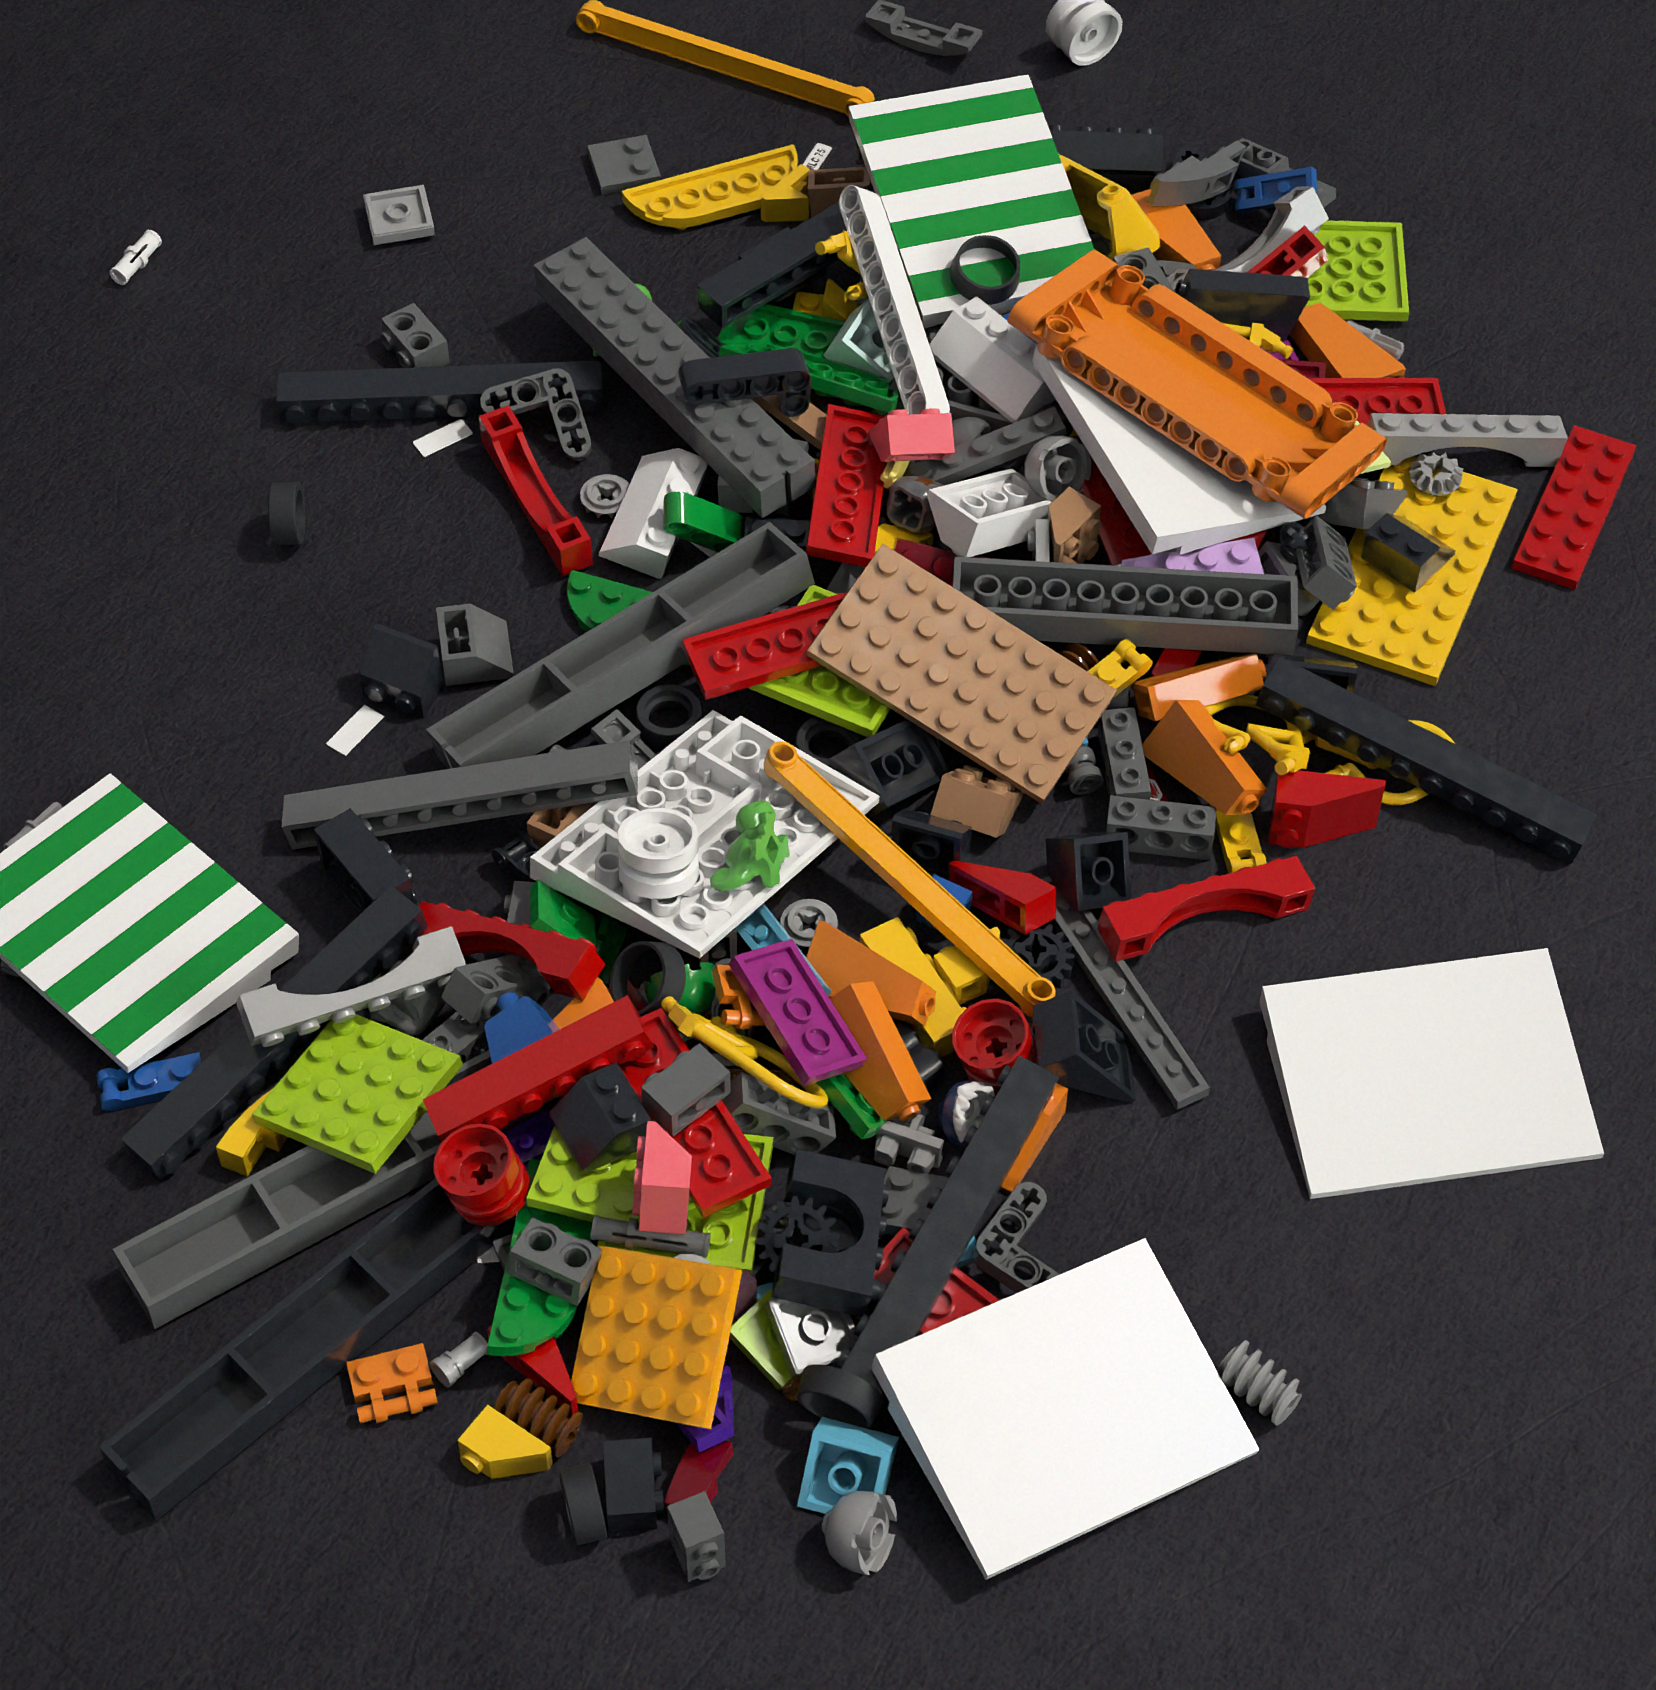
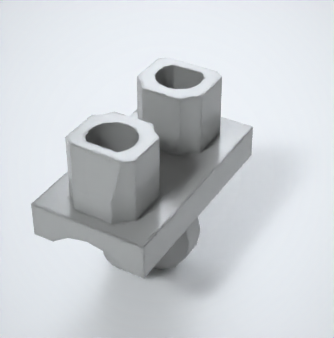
M918 1114L913 1118L912 1122H901L899 1119L896 1124L887 1120L876 1134L874 1160L889 1166L893 1165L898 1154L909 1158L907 1170L929 1173L932 1167L939 1168L941 1164L944 1140L934 1137L935 1130L923 1127L924 1115Z

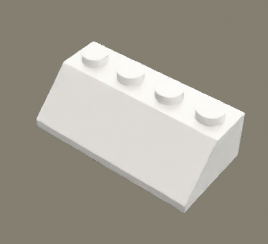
M977 296L953 310L929 344L933 357L939 364L1012 423L1033 415L1043 406L1049 405L1056 400L1032 362L1036 343L1008 324L1006 319Z
M680 448L642 456L601 547L599 556L661 580L679 537L669 534L662 529L664 495L670 492H685L697 497L708 464L700 456Z
M1012 468L929 489L927 494L941 542L949 546L953 553L959 557H972L1027 541L1028 531H1034L1035 519H1048V508L1053 502L1036 495L1028 485L1026 478Z

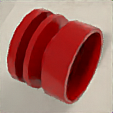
M1001 999L981 1000L969 1006L958 1017L952 1030V1045L970 1081L991 1085L995 1096L1001 1088L996 1085L997 1080L1006 1064L1013 1067L1019 1055L1035 1063V1054L1037 1053L1036 1040L1023 1012L1011 1002Z
M482 1123L465 1125L452 1132L440 1144L434 1157V1174L447 1197H449L458 1214L469 1223L480 1226L497 1225L512 1218L524 1206L530 1190V1177L507 1136L496 1127Z

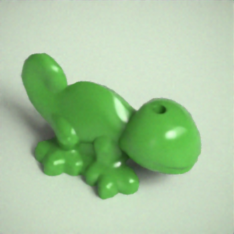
M762 800L751 802L738 811L736 828L740 836L733 841L726 854L725 861L729 867L718 870L710 878V884L715 890L726 892L737 889L757 876H761L763 885L767 888H773L775 884L780 883V863L790 856L788 848L789 839L788 835L781 834L776 836L774 832L776 814L769 802Z

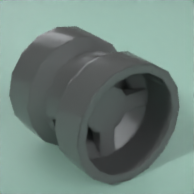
M1081 746L1064 771V773L1069 775L1067 781L1070 790L1076 795L1093 793L1102 786L1104 781L1100 769L1095 766L1097 760L1090 747Z

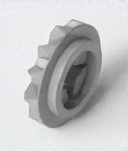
M1433 451L1428 456L1419 454L1417 460L1411 463L1410 479L1419 490L1432 495L1449 494L1455 491L1462 482L1463 468L1458 466L1457 459H1448L1446 452L1442 456L1436 455ZM1436 468H1439L1441 472H1439L1438 475H1435V477L1432 478V471H1434Z
M604 474L595 476L582 486L580 491L581 504L585 506L587 513L595 512L598 518L603 514H608L612 518L618 512L630 484L622 477ZM601 495H604L606 497H610L612 495L613 501L606 498L601 500Z
M803 899L790 904L784 910L780 919V925L793 939L794 943L803 950L805 947H810L819 920L825 921L835 928L838 927V920L834 910L826 903L815 899ZM802 922L807 924L815 922V930L808 928L804 931Z

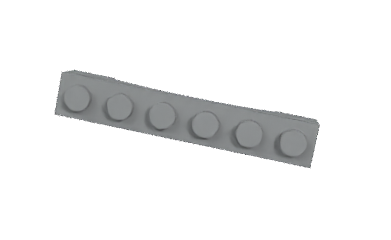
M1296 187L1274 202L1276 210L1260 237L1240 256L1214 270L1247 273L1304 225L1313 235L1320 230L1319 226L1329 220L1314 187ZM1178 269L1166 277L1173 290H1175L1176 284L1180 279L1184 280L1189 270Z
M1371 413L1367 425L1388 439L1383 453L1391 461L1390 465H1401L1404 459L1438 449L1483 447L1514 454L1524 459L1526 467H1555L1561 458L1568 439L1561 417L1550 415Z
M452 926L417 937L412 947L414 952L403 963L383 977L358 988L332 994L302 995L279 991L275 983L239 995L236 1005L251 1046L262 1043L263 1047L272 1046L283 1041L284 1035L298 1031L299 1035H305L319 1029L320 1023L332 1019L334 1023H341L355 1017L356 1011L369 1008L370 1012L378 1011L391 1004L390 1000L404 996L405 1000H411L425 994L426 988L439 985L440 989L445 988L454 968L466 965Z

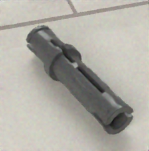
M598 1215L594 1216L591 1230V1240L593 1241L600 1240L625 1244L626 1249L632 1250L634 1246L668 1252L695 1254L703 1256V1258L708 1256L711 1233L686 1230V1234L639 1231V1223L636 1218L624 1221L599 1217Z

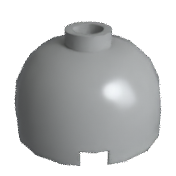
M1049 436L1034 444L1028 452L1024 474L1028 485L1036 495L1046 500L1054 501L1068 487L1073 488L1079 493L1083 492L1080 488L1084 479L1089 481L1091 475V458L1086 447L1083 444H1079L1076 439L1067 436Z
M851 1492L838 1500L833 1508L825 1514L822 1522V1531L825 1534L826 1546L829 1554L841 1567L864 1575H870L869 1571L878 1572L889 1556L895 1534L888 1533L889 1520L897 1522L895 1503L891 1497L876 1492Z

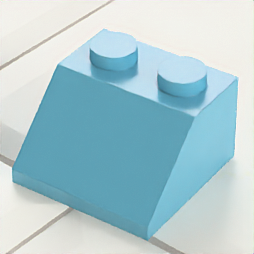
M822 1417L812 1434L797 1506L826 1514L838 1500L851 1492L867 1491L885 1495L899 1437Z

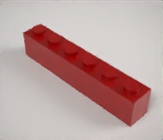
M627 995L422 1100L437 1136L442 1142L452 1132L465 1125L482 1123L501 1129L509 1121L525 1113L537 1111L544 1103L558 1096H565L581 1077L615 1062L621 1065L627 1061L637 1060L646 1051L654 1048V1045L637 1009Z

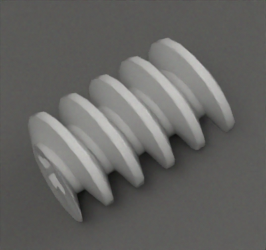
M1245 1340L1226 1355L1218 1366L1217 1372L1219 1376L1222 1375V1382L1226 1387H1231L1235 1384L1234 1393L1238 1397L1247 1394L1246 1402L1251 1407L1260 1403L1259 1412L1263 1416L1273 1413L1271 1422L1276 1426L1280 1425L1296 1408L1302 1397V1393L1298 1394L1296 1392L1299 1380L1295 1378L1287 1385L1283 1383L1287 1371L1283 1368L1273 1375L1271 1370L1274 1361L1270 1359L1263 1365H1260L1258 1362L1262 1352L1258 1349L1248 1356L1246 1352L1249 1342Z

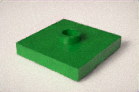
M538 879L530 887V927L544 932L553 930L564 937L576 940L579 937L584 938L596 946L595 916Z

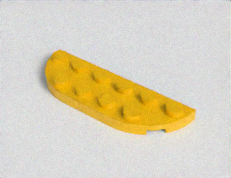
M794 144L622 190V201L639 218L656 225L675 227L676 229H686L761 208V196L798 167L797 151Z

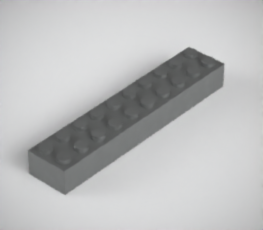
M955 557L953 588L1038 641L1118 645L1122 640L1129 639L1136 647L1276 655L1294 654L1298 634L1297 576Z

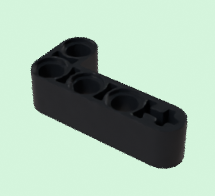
M795 348L695 359L683 363L678 370L685 399L691 404L699 405L776 395L781 412L788 417L802 415L810 404L811 376L803 353Z

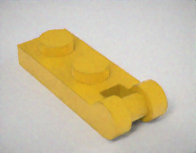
M1124 639L1116 646L1112 653L1087 672L1116 689L1117 692L1114 696L1116 697L1150 669L1153 662L1146 654L1140 655L1135 650L1136 646L1129 639ZM1125 661L1131 664L1127 669L1121 666Z
M1216 809L1215 826L1228 874L1244 867L1252 868L1267 864L1266 857L1260 847L1252 814L1225 815Z

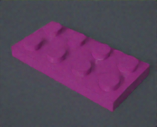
M793 939L735 955L728 965L803 1086L862 1067L867 1057Z

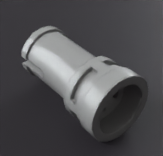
M474 1332L451 1352L446 1351L441 1356L433 1359L430 1362L431 1370L444 1386L450 1387L458 1378L464 1375L465 1369L487 1354L488 1343L478 1332Z

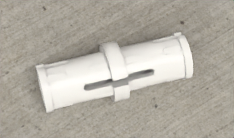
M146 230L133 246H128L124 251L123 258L109 272L112 279L118 284L125 285L139 268H144L148 263L149 256L162 244L160 236L152 230ZM141 251L142 253L136 258V260L133 263H130V261L137 255V253Z

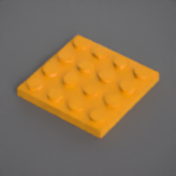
M599 1245V1248L602 1249L601 1259L592 1277L571 1379L577 1403L711 1429L742 1270Z

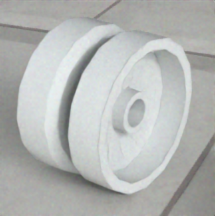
M1058 0L1046 20L1045 32L1048 38L1058 48L1062 49L1063 53L1073 63L1084 66L1099 61L1110 52L1122 32L1123 21L1120 14L1112 6L1105 3L1104 0Z
M649 808L635 812L623 820L618 829L619 880L627 890L645 898L666 899L684 894L694 886L699 877L698 827L690 817L679 811L667 808Z

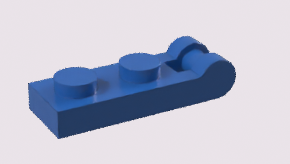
M1306 167L1235 180L1234 191L1238 192L1235 212L1247 214L1254 210L1275 207L1274 202L1296 187L1313 186L1317 194L1316 169ZM1254 189L1255 198H1250V192Z
M197 1052L142 1064L129 1073L124 1069L105 1068L100 1070L96 1074L98 1087L103 1090V1093L100 1095L102 1109L105 1111H116L163 1100L202 1063L200 1053ZM129 1086V1090L119 1091L118 1088Z

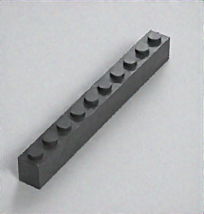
M630 740L288 794L284 795L282 829L293 850L317 846L314 829L349 808L353 810L359 819L364 817L369 822L376 837L637 796L638 764Z

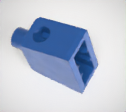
M509 992L497 999L500 1013L488 1020L484 1026L492 1064L559 1030L548 1013L530 997L524 996L519 999L516 993Z

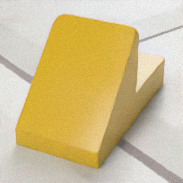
M800 164L761 196V220L765 222L809 219V198L807 197L809 168Z
M828 279L824 295L797 292L793 310L846 321L851 312L857 308V302L848 299L849 295H846V292L835 282Z

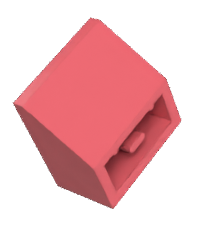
M924 409L920 411V414H908V410L889 411L887 416L879 419V422L869 429L870 438L881 462L944 460L955 453L951 413H940V409Z
M647 1121L646 1137L638 1136L632 1215H640L639 1231L686 1234L692 1156L656 1122Z

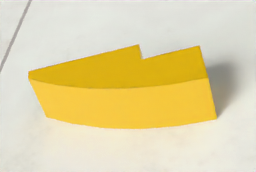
M272 1090L264 1094L245 1110L216 1146L222 1167L248 1177L266 1147L278 1152L283 1147L288 1137L256 1124L252 1115Z

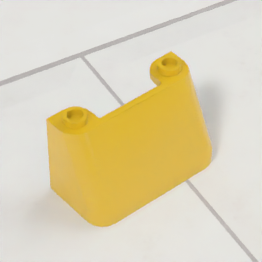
M1059 154L1086 228L1095 233H1100L1111 241L1109 243L1111 252L1108 255L1109 259L1113 261V256L1148 247L1153 253L1159 248L1158 230L1126 188Z

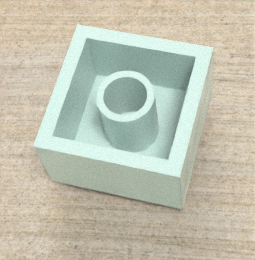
M868 298L851 312L824 356L827 359L871 372L891 382L894 374Z

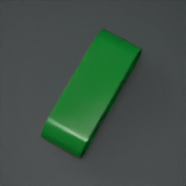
M670 492L665 494L663 498L662 529L669 534L719 553L743 538V516L689 493Z

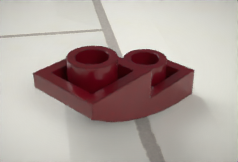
M724 1440L701 1452H698L693 1444L690 1443L671 1481L664 1501L665 1509L671 1504L704 1491L711 1503L718 1493L717 1478L734 1455L732 1442Z

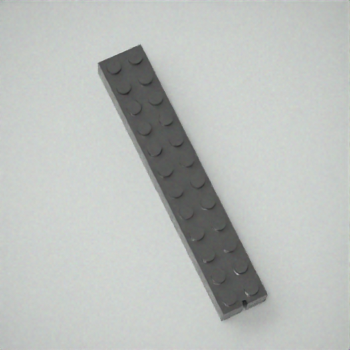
M587 237L534 264L537 293L761 518L786 505L785 475H787V495L791 501L815 488V460L754 400L749 398L699 405L687 402L678 376L680 366L690 360L710 357Z
M768 522L427 728V733L438 759L447 769L536 755L666 674L687 663L688 659L683 650L682 639L761 617L814 585L815 582L807 554L772 523Z
M489 1050L465 1062L446 1087L491 1065L492 1061ZM557 1097L544 1103L537 1111L525 1113L509 1121L505 1127L499 1130L504 1133L548 1109L551 1111L557 1104ZM426 1111L376 1174L316 1148L306 1146L113 1248L120 1272L154 1329L435 1179L434 1157L442 1141L437 1136L430 1116Z

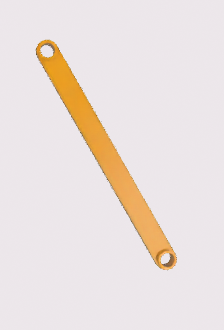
M589 0L585 3L576 16V24L586 33L596 32L845 113L848 117L849 106L875 101L873 93L866 87H853L606 7L597 0Z
M784 741L776 742L767 750L763 763L765 774L784 787L1012 997L1026 1015L1034 1017L1033 1005L1055 997L1056 990L1051 981L1041 977L799 756L793 745Z

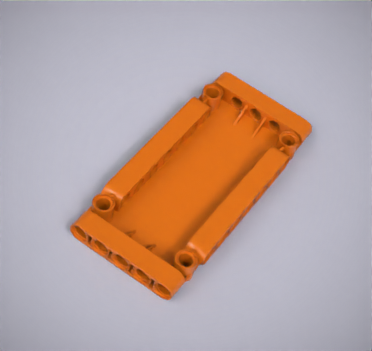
M1095 249L1020 299L1009 313L1008 324L1037 342V349L1043 356L1050 359H1061L1062 365L1069 373L1229 479L1236 482L1246 480L1252 484V492L1259 499L1268 502L1278 501L1303 519L1311 516L1380 456L1387 444L1388 439L1366 424L1360 423L1357 426L1355 425L1358 413L1352 406L1342 402L1332 404L1329 393L1319 385L1167 287L1155 284L1147 289L1143 286L1145 275L1141 270L1130 265L1119 267L1117 263Z

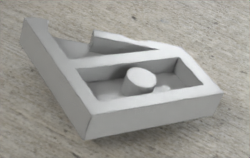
M1035 519L1034 531H1028L1027 550L1032 551V561L1050 562L1049 519Z

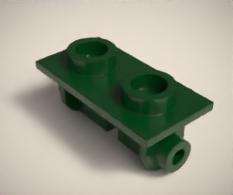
M601 913L598 915V918H595L596 952L605 963V966L598 978L603 981L604 985L608 986L613 965L620 954L629 925L620 924L618 919Z

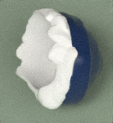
M970 1080L961 1081L953 1085L941 1099L938 1106V1125L949 1141L955 1146L966 1148L962 1146V1142L971 1125L978 1128L984 1117L980 1116L979 1112L989 1094L995 1097L991 1085Z

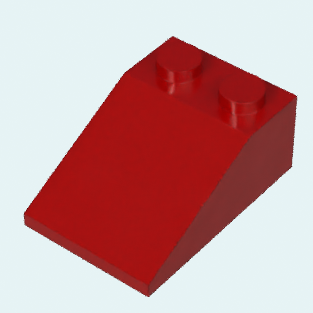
M1300 770L1294 773L1289 771L1285 775L1277 774L1271 806L1268 844L1304 848L1376 828L1386 780Z

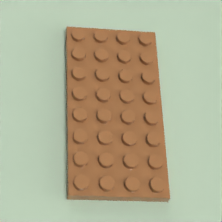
M884 544L881 545L807 650L808 657L1004 781L1009 782L1012 786L1043 804L1117 692L1110 685Z

